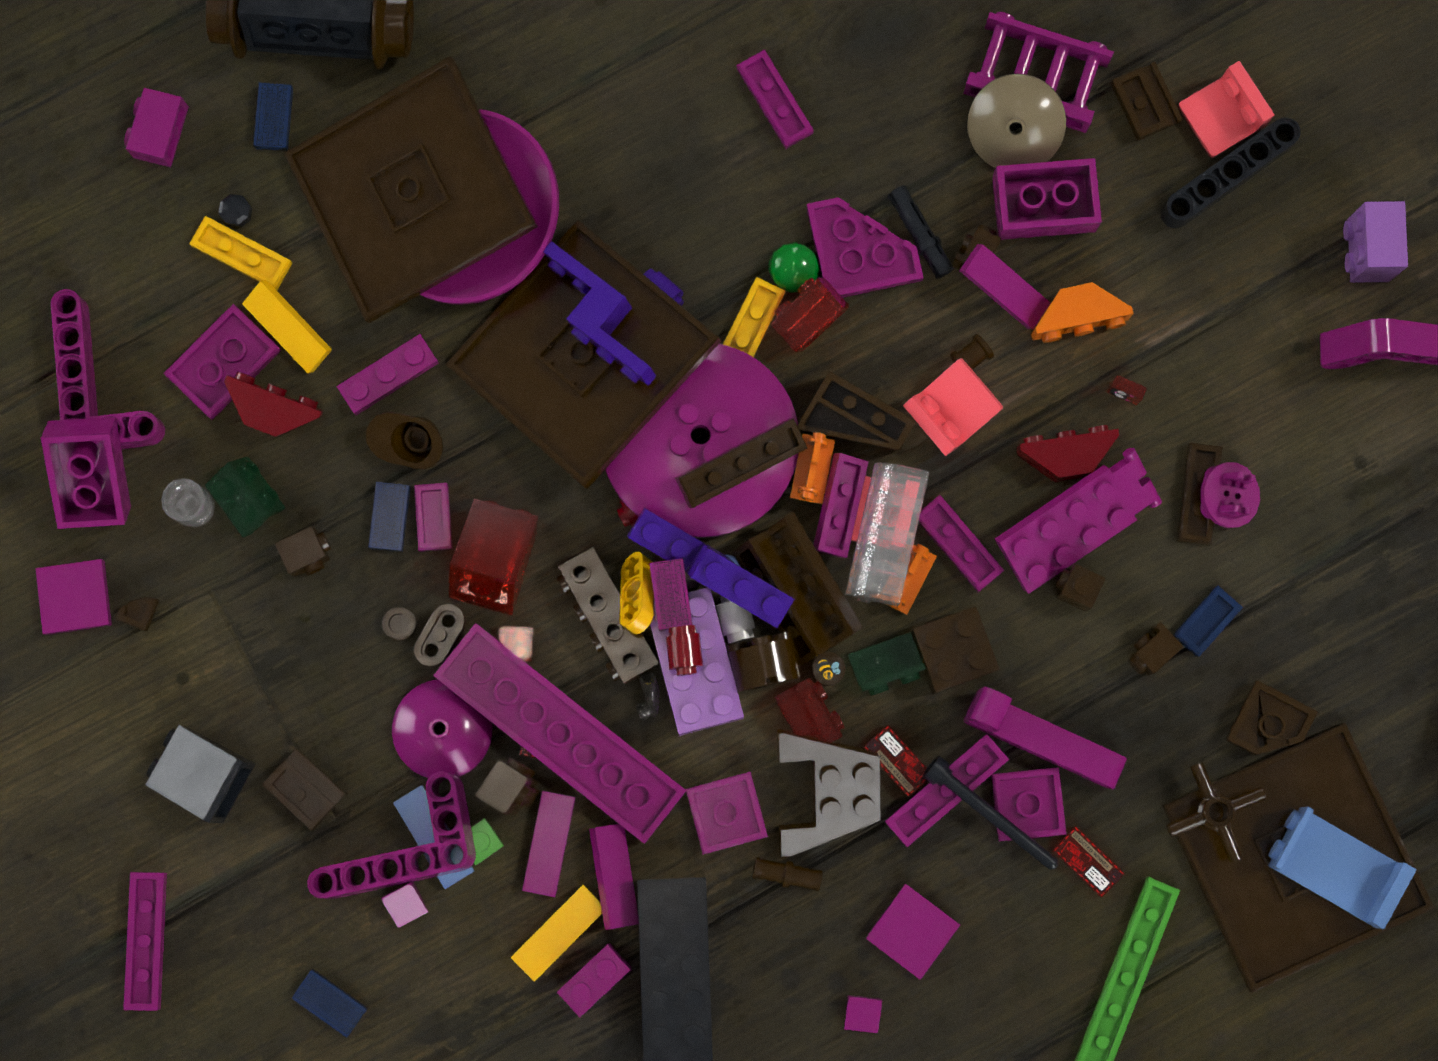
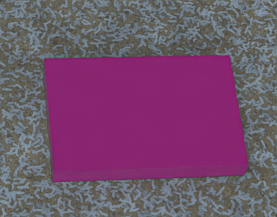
M232 304L163 374L213 420L232 401L224 383L226 375L235 376L238 371L255 378L282 350L242 311Z

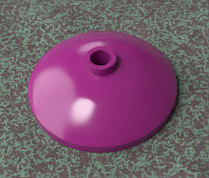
M439 680L428 681L412 689L398 705L392 723L393 743L399 757L412 771L427 778L436 772H446L458 777L467 774L485 757L493 734L492 722ZM438 722H443L446 727L445 732L441 735H437L434 732V726Z

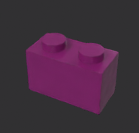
M148 88L143 89L141 97H137L134 104L133 113L135 119L133 126L127 129L124 138L126 150L133 158L167 167L172 166L189 108L183 98Z
M608 943L557 993L581 1017L620 981L632 967Z

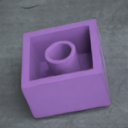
M1405 201L1364 202L1348 218V221L1344 223V239L1349 242V253L1345 256V270L1347 273H1350V282H1390L1408 267Z

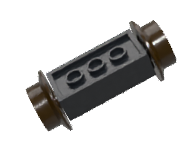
M206 0V27L210 42L212 44L230 45L237 59H243L248 50L374 60L377 69H382L388 57L408 58L410 55L414 31L413 0Z

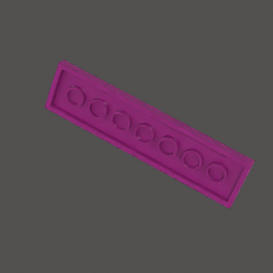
M476 623L433 675L644 844L686 792L683 787Z

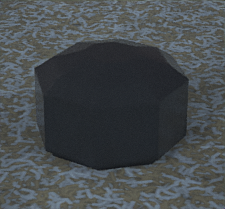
M230 194L220 201L218 214L227 226L241 228L251 221L252 207L242 195Z

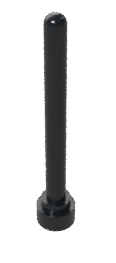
M938 755L928 765L922 775L932 785L938 784L940 787L942 785L946 786L1048 869L1054 870L1058 867L1056 857L953 776V770L949 768L950 764Z

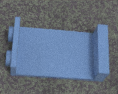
M1300 807L1298 811L1293 810L1286 820L1285 827L1288 830L1282 841L1280 839L1276 840L1268 856L1272 859L1268 866L1372 927L1385 929L1417 869L1405 862L1392 860L1314 815V810L1310 807Z

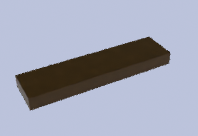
M789 418L675 477L688 507L694 508L807 449V446L794 418Z

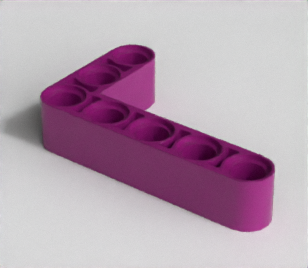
M63 289L55 293L51 299V316L60 420L116 417L117 425L120 426L119 438L121 449L158 444L165 435V427L159 418L148 411L98 416L88 304L76 292L70 289ZM69 301H76L74 311L64 314L65 305ZM78 332L79 339L77 343L67 346L68 336ZM81 364V373L76 378H70V369L74 365ZM83 396L84 405L79 410L73 411L72 403L74 399ZM152 421L153 430L151 433L141 436L140 428L142 424Z
M1379 318L1323 332L1320 334V367L1324 369H1342L1379 359L1438 365V325Z
M983 687L976 691L963 720L964 723L1111 790L1115 789L1127 758L1010 705L1012 698L988 687Z
M436 772L426 782V795L435 839L434 843L315 869L307 880L309 892L317 898L337 899L469 869L476 859V851L462 781L453 774ZM448 779L451 784V790L447 796L442 797L439 793V785L443 780ZM453 812L457 817V824L452 830L448 831L445 827V818L449 813ZM459 845L463 850V858L459 863L454 864L451 860V851ZM427 853L430 857V866L427 870L422 871L418 866V860L422 854ZM394 860L397 863L398 871L393 878H389L386 873V867L390 861ZM361 867L365 872V879L361 885H357L354 881V873ZM329 874L333 880V885L328 892H325L322 888V880Z

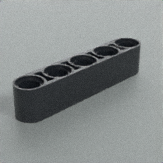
M1288 117L1276 120L1176 191L1162 207L1161 218L1163 223L1171 228L1185 226L1286 154L1300 137L1301 132L1298 123ZM1276 131L1285 132L1289 141H1280L1276 136ZM1250 149L1260 151L1263 160H1256L1251 157ZM1229 167L1235 170L1237 178H1228L1223 168ZM1197 187H1207L1211 192V197L1205 198L1201 196ZM1171 205H1181L1185 210V216L1175 215Z

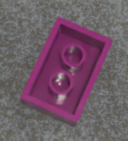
M1095 158L996 166L992 180L998 237L1002 238L1001 240L1093 233L1097 231L1102 223Z
M116 417L48 421L41 436V443L57 529L125 525L131 509Z

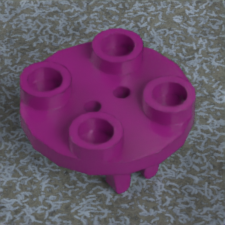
M1225 462L1208 468L1201 486L1200 510L1202 515L1224 528H1238L1249 523L1256 515L1260 504V488L1255 475L1247 467L1237 462Z

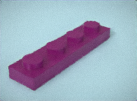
M986 734L956 759L949 768L953 770V776L973 791L1009 759ZM928 783L884 822L905 847H908L961 802L962 799L944 785L940 787L938 784L932 785Z
M130 872L123 1010H161L167 873Z

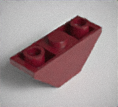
M237 371L235 376L226 375L224 380L243 424L275 437L321 417L324 411L317 408L319 402L301 395L298 400L285 396L286 389L268 383L267 388L254 384L256 378Z
M1108 425L1091 427L1088 429L1089 433L1076 435L1075 430L1056 433V438L1044 440L1043 435L1031 436L1023 439L1024 443L1019 444L1016 448V453L1018 457L1055 483L1081 479L1095 470L1118 438L1119 430H1109Z

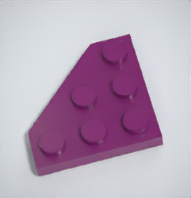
M839 197L806 205L827 301L923 281L924 277L917 246L906 239L905 241L888 231L889 229L867 215L864 216L850 207V204Z

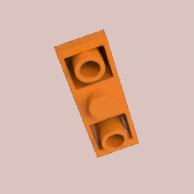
M1093 282L1059 290L1031 336L1033 341L1042 339L1043 343H1050L1062 339V334L1074 332L1075 336H1083L1094 332L1093 328L1105 325L1107 330L1125 326V321H1128L1134 313L1131 306Z

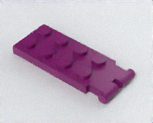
M1135 448L1126 449L1123 452L1124 458L1110 468L1105 465L1101 466L995 538L1025 592L1030 594L1062 572L1063 569L1068 568L1137 521L1135 514L1147 506L1155 508L1162 503L1150 477H1144L1147 471Z

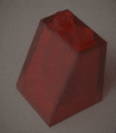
M474 499L450 562L449 598L513 615L536 538L538 516H534L525 510L506 508L493 501Z

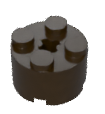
M791 631L773 635L772 639L771 635L751 639L746 644L741 642L726 646L737 692L801 678Z

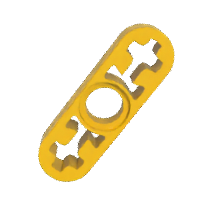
M641 552L631 554L621 568L620 624L633 634H640L648 628L653 619L654 592L649 564L653 563V561Z

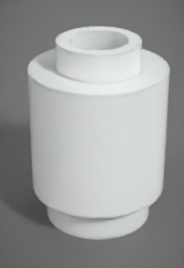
M720 597L721 604L715 607L722 634L727 636L728 644L753 638L752 629L755 628L752 613L725 597Z

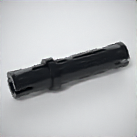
M906 185L893 190L888 195V198L918 247L919 256L923 255L936 279L943 278L951 273L955 268L941 247V239L931 231Z

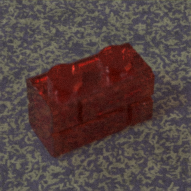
M825 278L808 279L797 290L800 293L797 299L792 303L787 300L774 312L777 318L771 322V325L795 352L804 351L850 307Z
M809 677L774 697L794 734L804 737L805 735L816 737L818 740L829 743L843 737L840 730L845 728L836 710L829 712L824 700L828 699V696L819 681L813 683Z

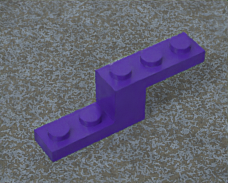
M551 241L543 251L550 260L547 266L562 278L565 274L574 280L572 285L585 295L566 318L573 327L571 334L584 345H587L589 341L598 348L595 352L607 363L611 364L613 361H616L622 366L621 373L634 383L640 380L649 386L656 378V374L651 367L610 336L632 309L626 297Z
M646 508L642 510L627 535L629 539L665 560L683 558L685 572L692 579L778 628L795 600L790 595L735 564L726 555Z

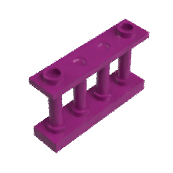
M990 12L984 29L993 31V35L981 71L969 73L963 94L976 97L984 86L995 79L993 73L1005 37L1009 36L1024 41L1014 74H1028L1036 46L1055 51L1045 81L1055 92L1067 55L1086 61L1074 100L1069 103L1062 101L1066 114V127L1086 133L1095 112L1088 109L1086 102L1098 65L1107 68L1114 51L1108 50L1104 44L1099 42L1086 43L1014 20L1015 18L1008 13L997 12L995 14Z

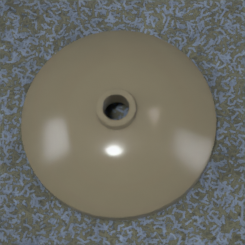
M1009 74L989 82L976 95L968 115V134L971 144L977 154L994 168L1002 165L1049 161L1061 146L1066 130L1065 109L1058 94L1043 80L1027 74ZM1013 122H1018L1022 125V130L1014 133L1010 130V125Z

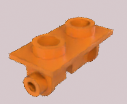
M803 433L802 437L807 449L798 454L790 498L822 505L835 440L826 438V435L822 433H813V435Z
M907 541L878 601L907 615L937 556L930 553L929 549L920 544L916 546Z

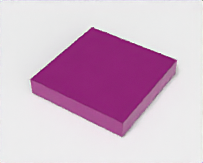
M97 559L35 568L42 633L44 635L112 625L105 560Z
M1059 767L991 775L995 809L1028 836L1039 838L1067 835ZM997 828L998 841L1012 840Z
M751 772L686 789L703 854L768 837Z
M904 884L865 939L921 980L960 924L907 884Z

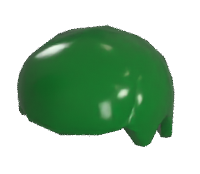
M799 243L783 244L772 253L768 270L775 285L790 293L803 292L815 283L819 273V263L816 255L810 248Z

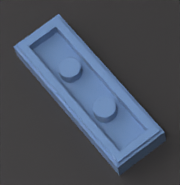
M421 785L393 802L418 846L435 842L426 789ZM445 822V827L448 829V831H450L449 827ZM459 845L451 851V860L454 864L459 863L463 858V850ZM424 853V856L430 864L429 855L427 853ZM471 866L464 871L437 877L444 889H447L475 872V870Z

